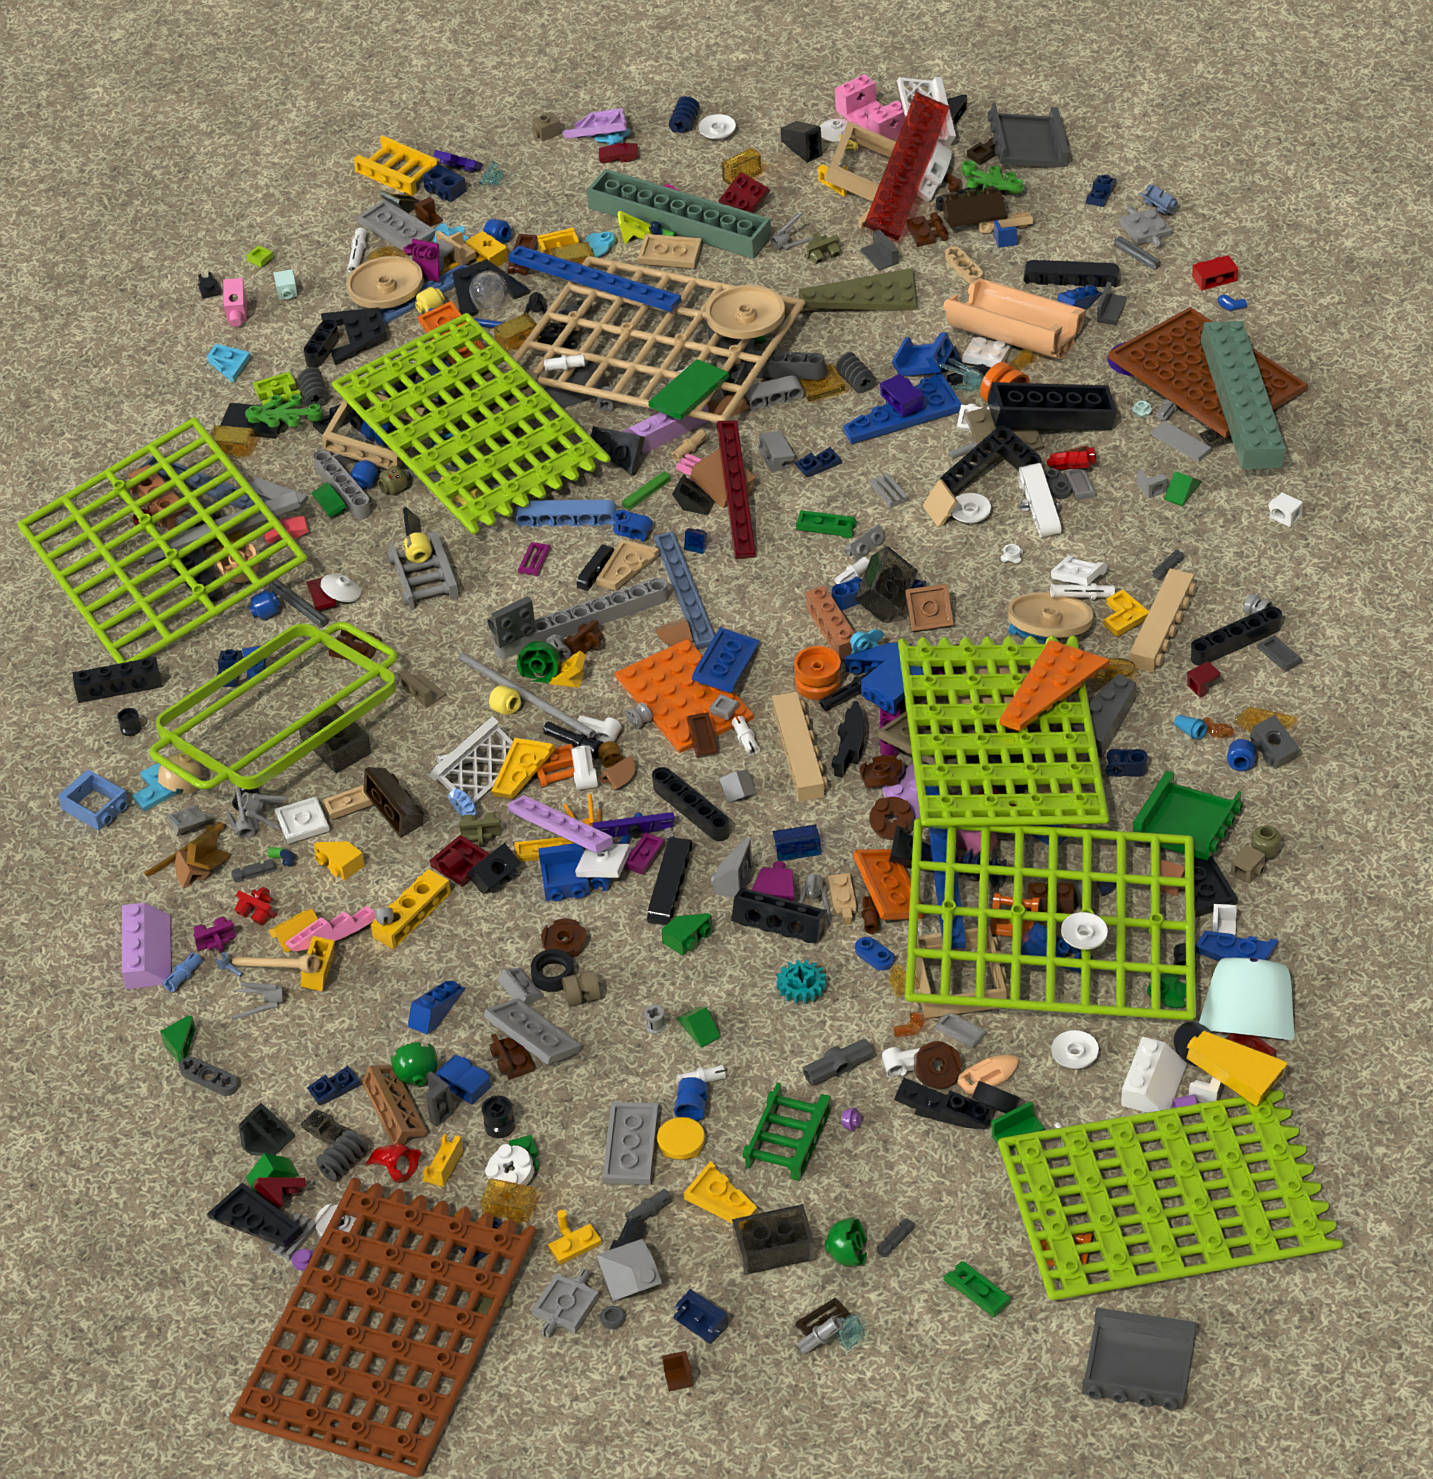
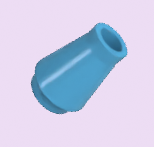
M1180 714L1174 720V725L1192 739H1202L1207 732V724L1202 719Z

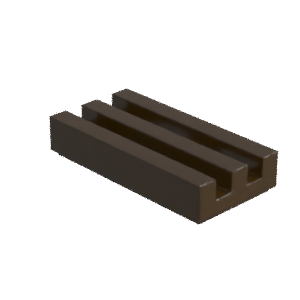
M833 1298L797 1321L796 1327L802 1331L804 1336H808L813 1332L815 1326L822 1325L832 1316L838 1317L843 1322L850 1318V1313L836 1298ZM836 1306L837 1309L833 1312L829 1313L828 1315H823L819 1318L817 1322L810 1325L809 1327L805 1326L806 1324L810 1323L817 1317L821 1316L822 1314Z

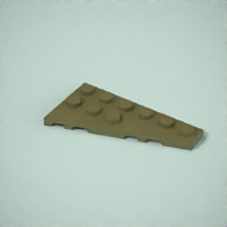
M913 268L799 289L798 294L799 299L805 301L803 308L916 310Z

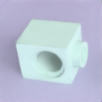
M293 270L274 272L278 299L288 300L298 297Z

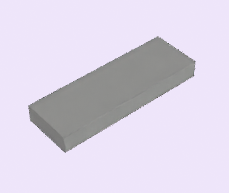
M1167 421L1162 422L1152 430V436L1197 462L1211 453L1212 447Z
M256 478L251 484V487L260 497L268 500L294 491L260 478ZM296 491L300 506L302 507L308 500V496Z

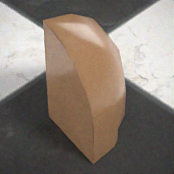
M686 618L667 623L656 629L659 639L665 644L673 646L686 639L693 642Z
M632 755L605 770L598 777L599 781L603 784L606 782L610 783L612 790L626 784L635 772V762Z
M178 850L175 870L182 888L192 886L191 882L202 878V880H205L210 871L186 864L187 851Z

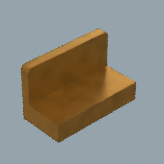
M210 830L188 843L186 864L211 870L231 857V853L217 849L218 832Z

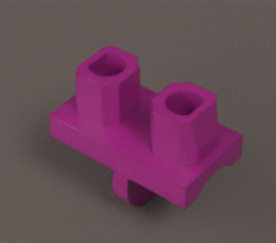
M223 916L215 919L214 926L208 929L203 924L194 927L193 936L198 952L207 948L208 950L217 948L218 952L222 953L224 952L223 945L230 943L231 939L236 938L232 920L227 921Z

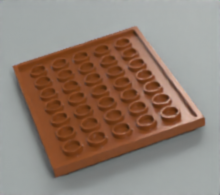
M1189 307L1109 351L1108 359L1226 438L1230 435L1201 345L1204 322L1213 321L1192 307ZM1252 348L1273 410L1307 391V383Z

